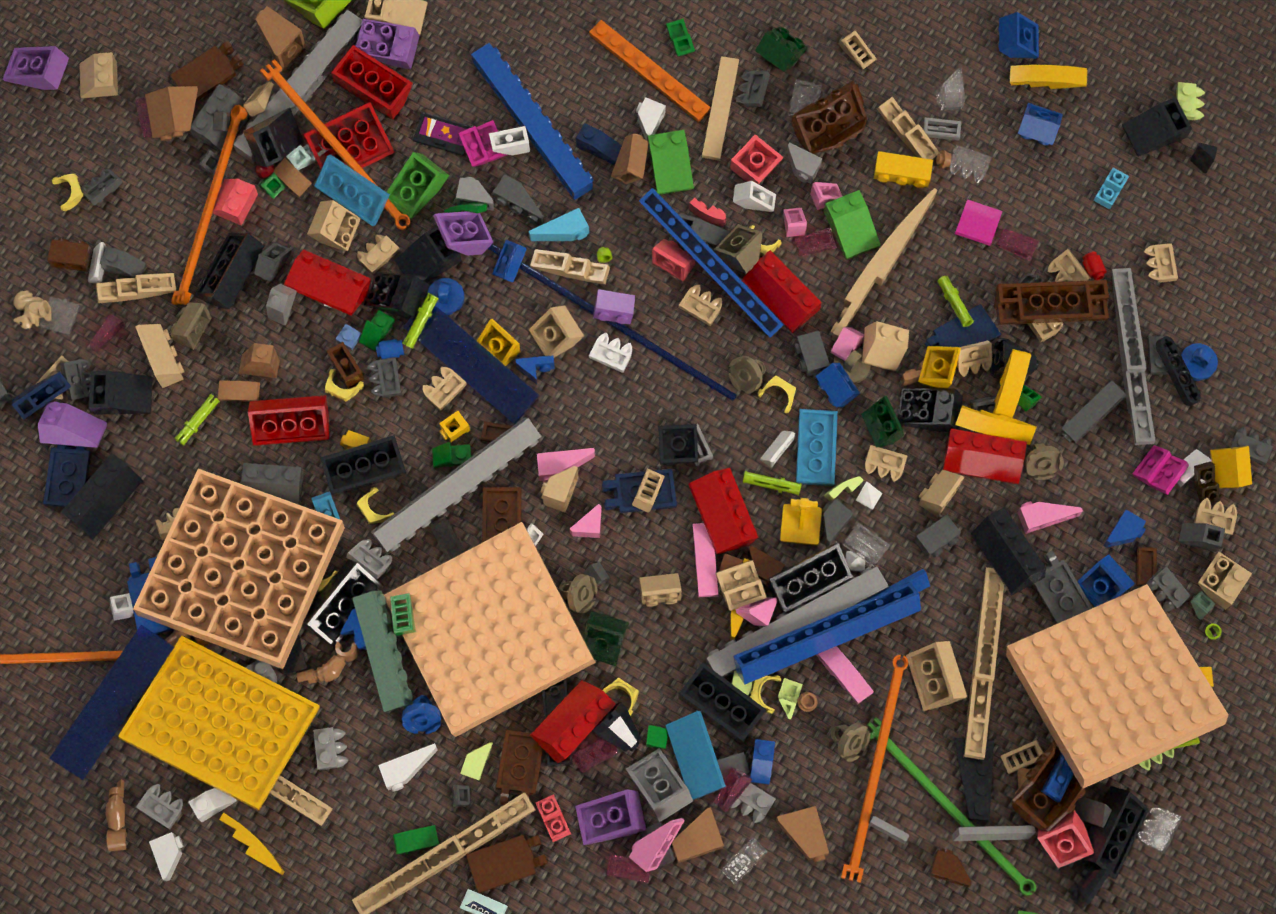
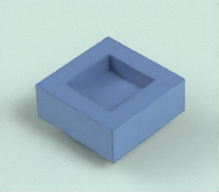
M345 324L336 337V342H344L348 349L353 350L360 340L362 333Z

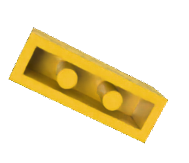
M878 151L873 179H877L880 182H896L898 185H914L917 188L928 187L933 160Z

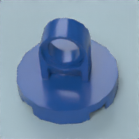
M441 278L436 280L427 291V294L430 293L439 298L433 308V311L437 314L452 315L453 312L462 308L464 291L462 286L453 279Z
M1201 343L1191 344L1181 353L1194 381L1210 378L1217 369V355L1207 345Z
M425 695L414 699L412 705L407 706L403 710L402 725L411 733L418 734V731H425V734L435 732L441 725L442 715L440 710L433 706Z

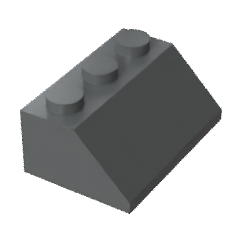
M219 84L191 124L190 131L192 136L221 152L227 132L213 130L214 112L231 114V110L235 105L239 104L244 107L245 101L232 90ZM249 113L247 114L245 120L240 121L237 134L246 122V120L249 118Z
M243 463L242 485L301 505L304 472L301 467Z

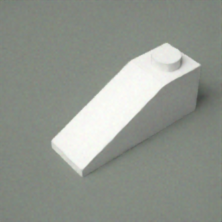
M435 743L378 765L388 791L392 789L394 792L404 788L403 785L407 784L437 752Z

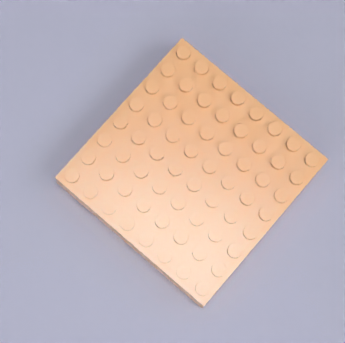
M198 469L133 610L137 616L283 669L344 531L343 521Z
M522 522L384 595L392 613L390 597L410 593L416 632L403 634V637L451 734L455 737L596 663ZM406 600L396 601V605L406 603ZM407 607L397 609V612L407 611ZM408 615L398 616V620L408 618ZM408 622L400 623L399 627L407 626L409 624Z
M1148 584L1007 646L1006 657L1082 789L1226 724L1228 713Z

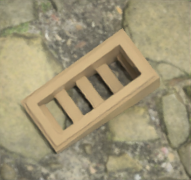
M853 31L838 43L862 70L877 60L856 31ZM855 46H858L859 49H857L856 51H854L853 48H854ZM863 51L864 54H862L860 57H858L857 54H858L859 52ZM867 56L869 59L863 63L861 60Z
M272 82L257 87L244 103V108L250 116L253 117L264 112L274 85Z
M647 468L632 505L643 511L650 512L665 476ZM647 478H650V479H652V480H655V481H657L658 483H654V482H652V481H650V480H647Z
M1038 740L1001 755L1008 774L1014 773L1020 768L1036 764L1038 757H1034L1031 748H1035L1038 757L1043 753ZM1027 750L1031 760L1027 761L1023 751ZM1016 754H1020L1023 764H1019ZM1011 756H1012L1013 761H1014V763H1015V765H1016V767H1013V768H1012V765H1011V763H1010V761H1009V759H1008V757H1011Z

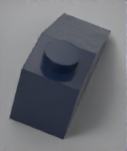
M584 123L576 137L577 148L615 165L622 147L621 144L601 130Z
M58 371L12 399V406L24 420L65 392L71 385L62 373Z

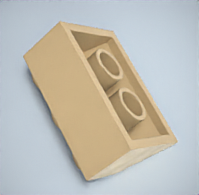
M161 324L135 326L154 375L161 387L164 388L184 380L181 374L184 373L181 362L177 363L175 359L178 354L174 345L170 346L168 340H171L168 330H164Z
M950 641L935 642L906 655L923 711L949 705L967 698Z

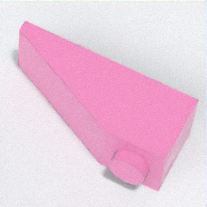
M594 448L538 453L539 481L547 483L549 477L573 466L579 467L595 457Z
M1030 501L1022 504L1017 514L1025 534L1078 517L1083 510L1081 507L1044 502L1032 504Z
M682 818L671 820L636 841L632 846L629 858L646 872L657 869L685 820Z

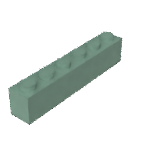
M371 591L353 597L383 711H394L412 705V692L407 685V674L402 667V656L397 649V638L392 631L391 616L386 609L384 594H382V591Z

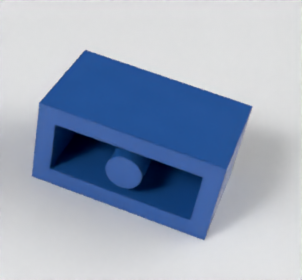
M832 363L815 376L818 379L819 387L826 391L829 396L828 400L833 406L844 407L861 394L840 363Z

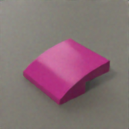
M493 120L458 133L472 167L486 164L507 155L493 152L489 133L498 132Z
M967 199L955 234L990 246L1002 211Z
M1153 445L1132 474L1148 486L1168 495L1187 470L1189 464L1185 460L1172 456L1170 451Z

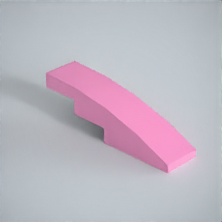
M704 523L693 524L698 597L718 596V584L715 574L717 572L715 549Z
M837 646L816 654L829 673L836 678L844 690H847L857 705L874 693Z

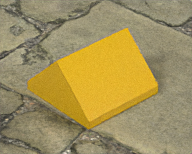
M490 319L473 346L499 371H502L520 353V344L493 319Z
M928 346L918 382L936 388H949L953 381L961 348Z
M1249 446L1210 450L1211 462L1215 464V482L1219 484V488H1239L1252 484Z

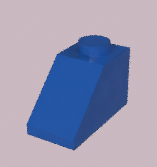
M1125 510L1103 546L1107 548L1131 543L1137 537L1140 539L1146 530L1143 527L1146 521Z
M755 739L750 774L751 783L770 784L775 748L774 741Z

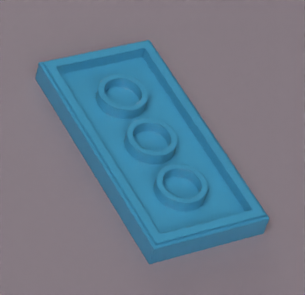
M332 155L327 156L314 187L371 226L377 224L390 194Z
M799 409L796 483L824 486L835 485L838 411Z
M696 711L667 724L666 728L684 783L692 799H698L726 787L701 711Z

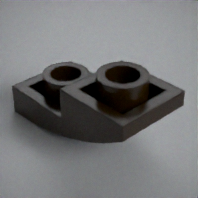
M1210 461L1195 465L1194 476L1199 502L1201 503L1206 498L1209 499L1210 503L1218 502L1219 484L1215 482V464Z

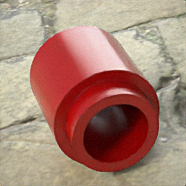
M1090 252L1082 257L1084 268L1091 279L1100 280L1105 277L1104 274L1107 270L1097 252Z

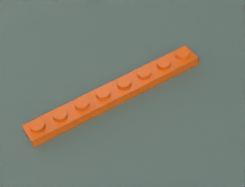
M600 20L589 31V35L698 123L711 110L710 106L604 21Z

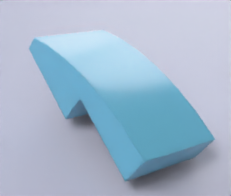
M1112 168L1093 201L1110 209L1129 176Z

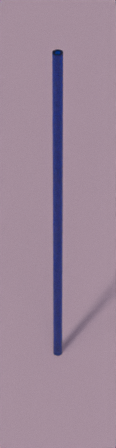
M493 243L488 248L498 256L502 250ZM521 262L519 269L594 315L595 306L524 262ZM605 321L730 400L734 401L737 397V394L624 324Z

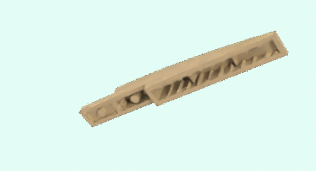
M934 188L900 223L855 282L845 298L843 305L845 308L840 315L842 319L840 323L836 322L831 330L833 341L836 342L843 327L849 326L874 283L882 286L933 202L937 189Z
M986 567L980 607L964 757L984 760L1004 591L1003 582L995 570Z
M279 776L269 793L321 826L333 810V808L282 776Z
M525 792L458 835L447 839L352 899L359 914H370L463 858L466 854L471 853L503 833L508 827L534 812L536 809Z

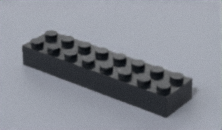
M566 679L542 690L544 719L568 695ZM547 753L548 767L573 765L572 753L560 763H557Z

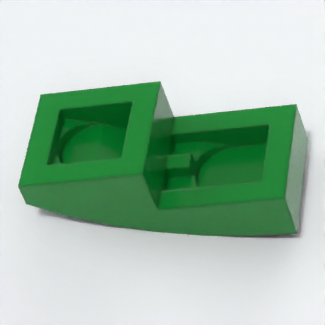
M684 19L666 23V28L677 57L695 52Z
M479 202L464 203L445 209L444 213H481L487 211V204Z
M435 825L393 835L397 855L439 845Z

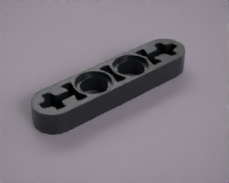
M1169 336L1159 339L1156 342V350L1182 402L1186 406L1198 403L1201 399L1200 392L1174 340ZM1171 358L1176 360L1177 367L1171 364ZM1180 375L1185 378V384L1180 382Z

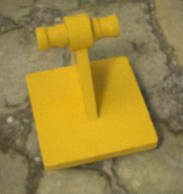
M791 498L790 504L783 505L781 542L816 546L819 544L822 508L818 507V501H810L809 498L797 500Z

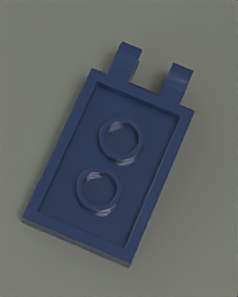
M979 304L968 311L974 320L970 326L963 327L959 318L956 317L933 330L934 336L926 339L924 344L926 347L938 344L943 347H963L984 341L992 342L999 338L1001 333L983 306Z
M57 444V448L51 447L44 505L66 507L85 485L88 478L91 452L86 450L87 447L76 446V448L60 444Z
M672 469L655 470L654 472L665 477L651 510L676 508L677 500ZM645 472L615 474V480L603 481L602 491L609 492L614 490L615 498L605 500V510L619 508V513L643 511L634 507L632 503ZM647 478V480H650V481H652V482H654V483H658V482L655 481V480H652V479H650V478Z

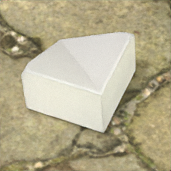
M130 593L110 597L114 621L133 617Z

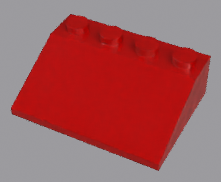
M371 102L360 105L323 123L362 168L395 153ZM316 128L302 133L320 170L328 155H332L346 164ZM321 147L325 150H328L321 156H318L317 154L322 150Z

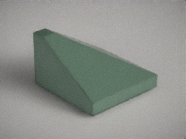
M1202 591L1191 601L1195 613L1200 620L1215 605Z

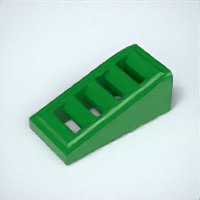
M1023 385L1018 405L1024 411H1028L1038 403L1042 396Z
M410 593L391 596L394 634L398 636L416 632ZM406 600V603L396 605V601ZM407 607V611L397 612V609ZM408 615V618L398 620V616ZM408 622L409 624L407 626L399 627L400 623Z

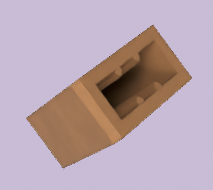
M633 133L625 137L611 177L625 184L643 178L649 143L643 139V136Z
M254 343L242 354L239 374L277 378L280 359L274 346Z
M816 806L776 817L777 824L808 861L813 860L815 863L825 860L829 850Z
M711 807L700 814L671 843V849L677 863L724 847Z

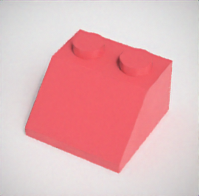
M754 135L731 159L730 169L743 180L760 184L783 159V156L757 135Z
M224 179L220 186L212 214L242 226L258 195L255 185L240 179Z
M663 239L652 249V263L683 282L695 266L696 260L686 250L679 248L678 244L672 240Z
M1075 810L1061 819L1049 832L1038 829V840L1058 868L1094 854L1085 825Z

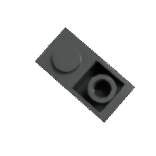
M1183 523L1178 542L1217 552L1222 547L1225 528L1207 523Z

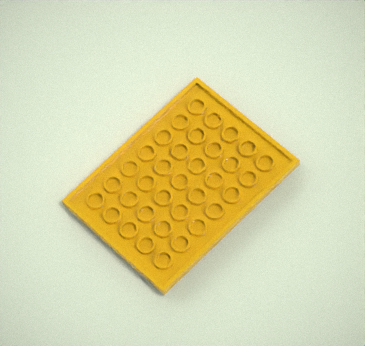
M181 635L118 737L227 795L260 810L320 706Z

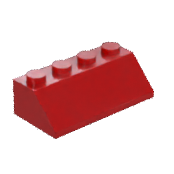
M354 45L331 72L333 81L364 102H371L375 109L392 120L403 108L413 85L411 81Z
M303 249L294 260L284 285L302 295L352 316L367 297L371 278Z
M771 250L762 256L742 279L792 334L820 311L822 302Z
M326 395L249 402L248 416L253 446L330 439Z
M950 429L947 437L943 470L961 475L1019 484L1027 442Z
M730 468L714 471L688 484L716 554L747 547L759 538Z
M581 680L530 736L557 763H560L576 749L616 703L603 690Z

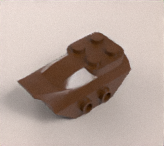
M854 80L840 89L833 90L829 96L817 100L816 103L813 102L793 115L791 121L799 143L806 151L815 154L843 146L844 142L856 138L864 130L867 116L863 108V98Z
M1053 740L1046 752L1037 758V765L1028 771L1025 776L1027 778L1012 799V807L1016 813L1030 825L1048 832L1075 809V802L1086 793L1085 788L1082 789L1075 775H1073L1060 802H1055L1041 792L1061 752L1055 740Z

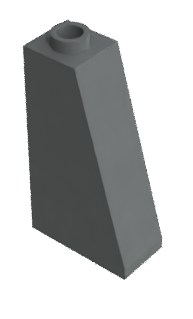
M1111 380L1062 427L1064 432L1062 436L1069 443L1073 441L1076 444L1125 399L1126 394Z

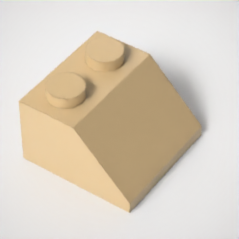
M112 52L93 54L80 63L81 98L118 95L117 61Z
M565 305L550 308L529 329L545 356L554 355L556 357L572 348L584 337Z
M878 321L866 326L862 363L896 371L908 349L909 330Z
M573 466L549 477L547 483H543L541 498L545 506L566 513L579 478L578 467Z
M942 470L940 474L935 473L930 480L932 484L930 488H924L919 495L921 500L918 505L938 518L959 489L964 477L946 470Z

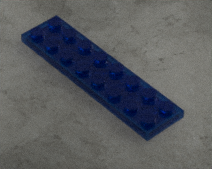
M435 305L431 312L432 316L428 318L417 340L512 423L516 424L540 395ZM410 318L403 328L409 332L415 319Z
M141 625L49 759L84 780L175 646Z

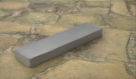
M1032 825L959 827L952 834L953 841L1030 839L1036 831Z

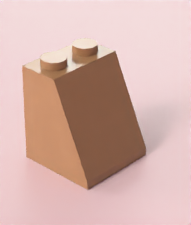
M266 6L264 10L257 14L256 22L262 39L272 57L282 67L281 72L284 73L303 51L306 44L300 28Z
M197 86L166 87L145 94L152 138H160L161 141L171 140L172 137H181L184 132L190 131L198 91Z

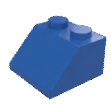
M1018 12L999 18V51L1010 58H1039L1038 24Z
M1028 103L1018 134L1024 139L1030 140L1032 138L1038 140L1043 145H1053L1063 114Z
M1110 555L1101 559L1077 581L1085 596L1094 607L1123 595L1135 584Z

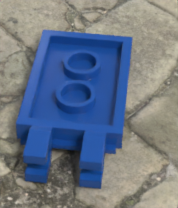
M156 557L148 559L150 570L155 563ZM137 562L129 564L132 577L127 581L133 608L149 573L141 575L140 566ZM133 610L139 638L174 630L137 616Z

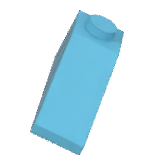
M577 208L530 230L529 238L531 241L581 240L589 234V226L580 209Z

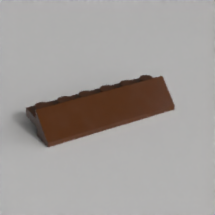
M1107 280L997 284L994 309H996L998 325L1109 319Z

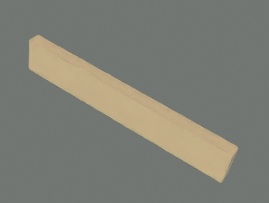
M721 56L702 158L720 161L739 59Z

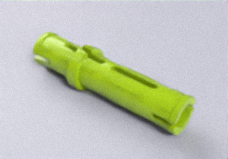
M948 276L939 278L937 282L944 292V298L950 302L962 326H970L974 320L961 301L957 288H954Z
M430 293L427 294L421 308H418L417 311L419 312L402 344L412 349L414 348L428 318L432 316L431 312L439 300L438 297Z
M210 394L192 418L184 423V428L174 439L177 442L180 441V444L184 446L193 433H197V428L220 401L217 398L214 399V396Z
M745 471L743 483L778 490L779 493H782V491L792 493L798 496L802 483L786 481L782 477L777 479Z

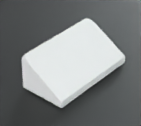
M100 242L94 248L88 276L89 283H102L104 269L100 262L106 249L104 242Z
M782 431L760 460L770 468L773 467L793 442L795 433Z
M1197 449L1184 459L1188 462L1189 467L1178 480V485L1181 487L1194 477L1195 465L1212 460Z

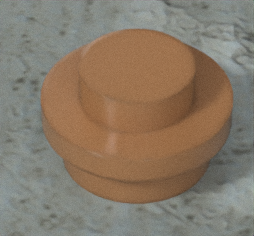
M942 150L937 154L936 163L939 164V168L944 169L950 166L951 153L946 150Z
M804 692L798 697L797 703L802 711L810 712L816 708L817 698L811 692Z

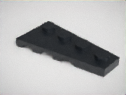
M954 737L968 819L989 822L994 741L986 742L985 758L981 760L964 757L966 739Z

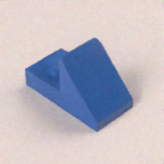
M554 355L516 359V367L537 384L536 370L548 372L551 369H555Z
M352 609L340 634H355L354 642L358 649H366L356 609Z

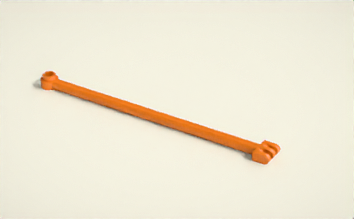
M275 59L271 61L275 67L274 69L270 64L265 66L269 73L262 68L260 73L267 81L273 79L343 161L354 171L375 184L280 74L282 67ZM388 199L384 208L394 218L396 227L400 230H406L410 225V218L406 214H401ZM399 221H405L406 225L401 226Z
M239 104L235 105L231 110L229 129L179 291H174L171 300L173 305H187L191 297V293L188 290L240 121L245 120L248 114L246 109Z
M147 646L143 650L0 654V664L144 660L147 663H152L151 659L158 657L154 653L158 654L154 647ZM152 651L153 654L150 657H146V652Z
M901 655L895 656L892 662L894 671L849 865L844 864L841 878L845 879L848 871L850 872L849 880L853 881L854 873L858 874V883H861L864 869L859 868L901 680L904 670L908 667L906 656L902 658L904 663L902 667H898L896 664L900 660Z

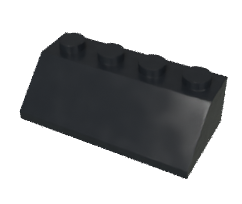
M229 233L194 296L218 308L230 309L234 305L239 291L243 289L246 278L253 271V266L265 245L249 233Z
M395 435L320 457L332 497L406 475Z
M111 453L63 509L61 514L94 540L142 483L143 479L125 462Z
M1005 507L988 515L971 532L972 538L1011 596L1045 578L1046 567Z
M835 543L770 577L769 587L772 596L777 598V607L785 613L853 576L839 543Z
M348 559L311 604L303 624L335 648L336 643L340 642L345 636L340 634L352 609H355L353 597L371 591H381L384 586L357 562Z
M703 662L678 695L681 701L693 710L701 711L704 718L740 745L744 743L766 712L764 707Z
M1110 786L1103 803L1112 810L1104 828L1092 824L1088 831V836L1094 854L1080 860L1088 866L1093 865L1097 869H1109L1111 873L1108 877L1116 880L1149 808L1130 791Z

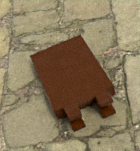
M226 41L219 49L216 46L210 48L172 73L170 77L177 87L197 86V102L214 91L219 84L223 85L235 77V70L242 67L244 63L239 54L235 55L231 61L229 60L227 55L232 54L234 50L230 42Z
M483 487L482 543L521 522V487Z
M506 730L496 784V789L502 790L500 805H505L509 802L510 794L519 796L525 792L528 797L530 794L536 795L543 748L530 736L531 733Z
M524 835L466 854L478 893L480 894L535 875V868L548 864L545 854L534 858L531 850L533 847L542 845L539 836L537 835L525 840Z

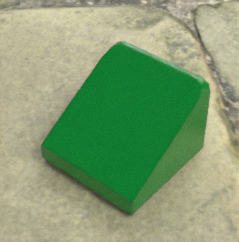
M272 173L258 185L272 199L287 187L275 173Z
M649 725L646 747L666 749L667 729Z

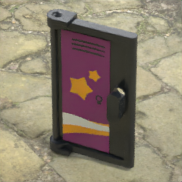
M421 111L420 121L413 142L464 156L466 150L458 133L474 126Z

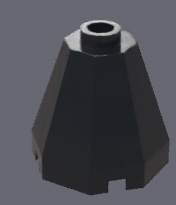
M1000 338L993 348L997 350L995 354L992 353L990 373L993 374V378L1001 379L1012 349L1027 353L1031 352L1009 339ZM1031 353L1026 375H1031L1038 368L1039 362L1033 353Z
M622 702L616 703L592 730L596 736L625 752L628 750L632 752L640 744L638 742L640 739L638 731Z

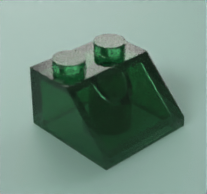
M594 611L591 612L586 623L583 639L594 660L613 666L617 665L629 622Z

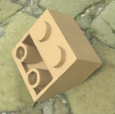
M334 200L321 201L307 235L322 244L348 251L361 218Z
M1218 552L1199 580L1198 585L1213 602L1226 610L1233 604L1252 573Z
M678 573L639 578L642 605L646 604L647 607L657 606L661 602L675 604L678 600H681L682 591Z

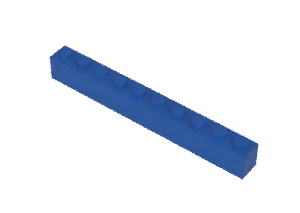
M488 43L471 54L473 64L518 125L526 127L529 140L574 201L592 190L593 177L588 171H584L580 159L572 155L571 147L568 144H564L561 140L560 132L552 128V123L548 116H543L541 107L537 102L534 103L528 89H523L520 85L519 77L516 74H512L508 62H503L500 58L499 50L496 47L493 48Z
M651 188L639 200L770 338L784 325L654 188Z
M911 582L734 655L736 672L745 685L921 611L919 593Z

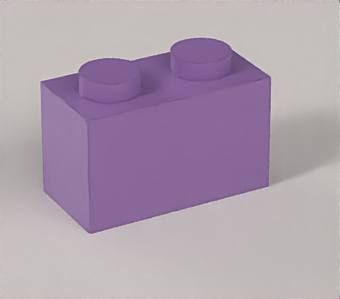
M598 289L593 318L601 321L631 324L635 295Z

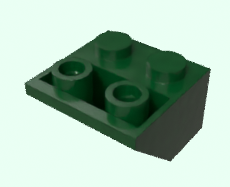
M778 27L764 34L755 51L784 72L797 62L808 47L804 45L801 39L790 35L787 29Z
M884 396L861 413L876 447L892 445L904 436L903 429L887 396Z

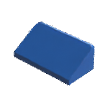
M505 240L492 274L514 282L527 248Z

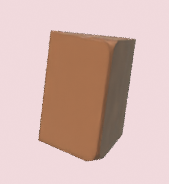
M724 554L719 571L743 563V560Z

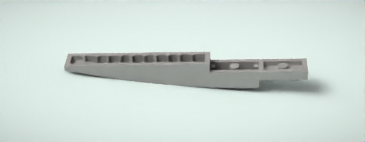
M1131 268L1112 269L1122 373L1135 445L1154 444L1155 434L1145 376L1146 363Z

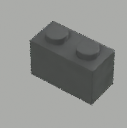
M819 331L797 336L794 349L796 354L800 355V368L802 372L805 371L807 377L819 374L830 365Z
M945 515L918 534L914 542L927 559L932 556L936 558L944 552V547L947 545L952 547L959 541L958 538L961 532L949 516Z

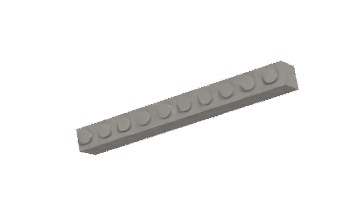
M349 10L338 17L336 24L327 30L325 37L315 44L314 50L304 57L303 63L293 70L291 77L287 80L304 102L310 98L349 49L357 42L362 19ZM280 88L276 94L271 96L264 112L257 114L255 120L248 123L246 130L287 108H291L293 116L299 109ZM244 133L239 135L233 144L236 152L254 164L256 161Z
M524 417L372 530L371 533L386 552L396 550L402 540H409L416 534L415 531L417 529L427 527L433 517L443 515L449 505L452 504L454 506L462 500L461 496L475 491L478 488L477 484L481 481L487 482L493 477L492 473L506 468L508 461L524 454L523 450L527 447H534L542 436L529 418Z
M868 567L861 571L862 575L856 578L853 576L844 581L845 584L839 587L836 585L827 590L828 593L822 596L820 594L810 599L811 602L804 605L802 603L789 614L786 612L776 617L777 620L772 623L769 622L768 626H759V630L754 633L752 630L745 633L739 641L732 640L725 644L726 648L720 651L718 649L708 653L709 657L706 658V663L708 667L723 678H726L736 671L734 655L854 606L889 586L878 567L873 569Z

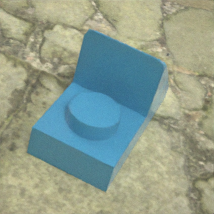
M330 491L312 497V502L317 512L340 519Z

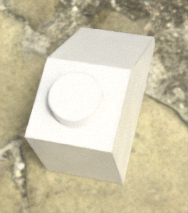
M645 97L643 103H639L636 113H638V122L644 137L648 141V135L656 133L665 115L666 105Z
M525 126L489 133L493 152L512 156L530 152Z
M753 181L735 185L734 203L745 209L774 211L775 193Z
M213 788L189 801V804L197 818L204 822L237 800Z
M172 832L149 841L161 877L165 881L171 879L182 855V840L180 836L176 837Z

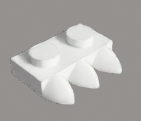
M608 334L600 335L589 354V358L624 373L632 354L631 343L624 345L620 350L619 338L612 340L608 344Z

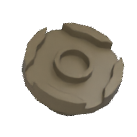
M861 348L854 350L845 361L837 356L833 360V363H840L853 383H860L866 379L871 365L862 363L863 350Z
M743 355L731 361L729 367H731L729 378L733 386L738 391L743 390L746 394L758 390L762 383V375L766 371L763 362Z
M1039 443L1033 445V451L1027 455L1024 464L1028 475L1033 476L1036 480H1046L1054 477V473L1058 470H1062L1064 460L1057 448Z
M579 574L573 581L564 582L559 586L562 598L568 600V605L572 611L586 613L594 605L595 601H592L598 591L595 578L587 574Z
M854 723L849 727L839 725L832 728L831 738L838 744V754L841 758L852 762L860 757L857 754L861 749L863 751L866 750L871 735L867 730V726L862 723ZM839 729L843 731L841 738L838 735Z

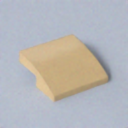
M753 560L715 572L729 611L767 598Z

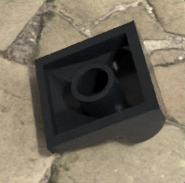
M697 424L658 426L660 465L672 466L674 464L698 462Z
M1093 865L1090 867L1086 866L1079 875L1082 879L1078 884L1075 882L1068 892L1071 894L1069 898L1080 908L1089 905L1111 871L1109 869H1097Z

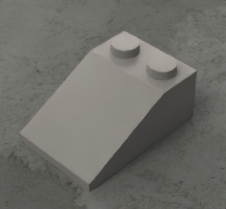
M660 748L626 768L632 781L659 822L693 802L687 786Z

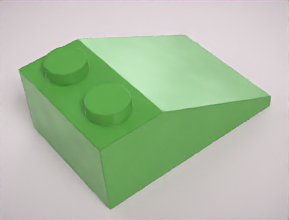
M679 130L648 135V149L657 193L660 195L694 189L685 131Z
M413 152L388 189L387 193L390 194L388 199L401 213L408 215L412 220L438 193L450 175L423 154Z
M860 190L825 203L824 214L846 260L880 247L868 207Z

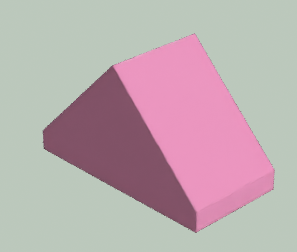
M814 182L812 184L810 195L817 210L824 208L825 203L843 197L837 184Z
M802 208L783 209L786 237L804 236L807 221Z
M843 327L831 353L845 361L864 342V334L852 327Z
M598 504L570 528V534L575 537L600 538L601 506Z
M767 597L736 609V613L755 626H768L777 603V598Z

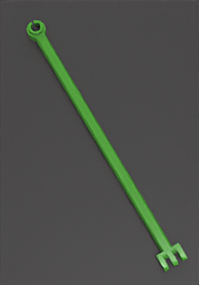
M877 717L873 719L877 727L871 722L867 724L872 731L870 733V741L874 737L878 740L882 722ZM888 737L886 749L961 827H975ZM989 840L976 841L1019 885V891L1022 895L1030 896L1032 892H1035V882L1026 879ZM1025 884L1029 885L1030 891L1026 892L1023 886Z

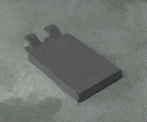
M1053 550L1045 554L1044 558L1049 564L1046 566L1045 578L1034 583L1033 586L1055 624L1092 609L1093 607L1065 560L1059 562Z

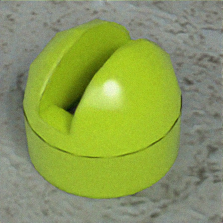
M607 247L599 248L597 260L601 263L612 260L610 249Z
M1210 624L1206 627L1205 634L1211 640L1218 639L1221 635V628L1217 624ZM1212 627L1217 636L1214 637L1209 628Z

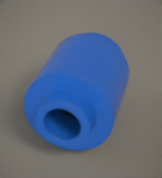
M397 339L379 342V346H376L377 357L382 359L400 358V355H404L402 340L397 341Z

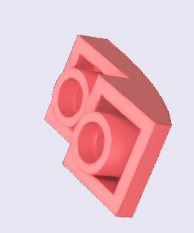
M696 198L689 203V210L702 220L721 227L726 225V214L720 208L717 209L713 205L708 209L702 201H698Z
M554 794L536 802L552 842L571 834Z

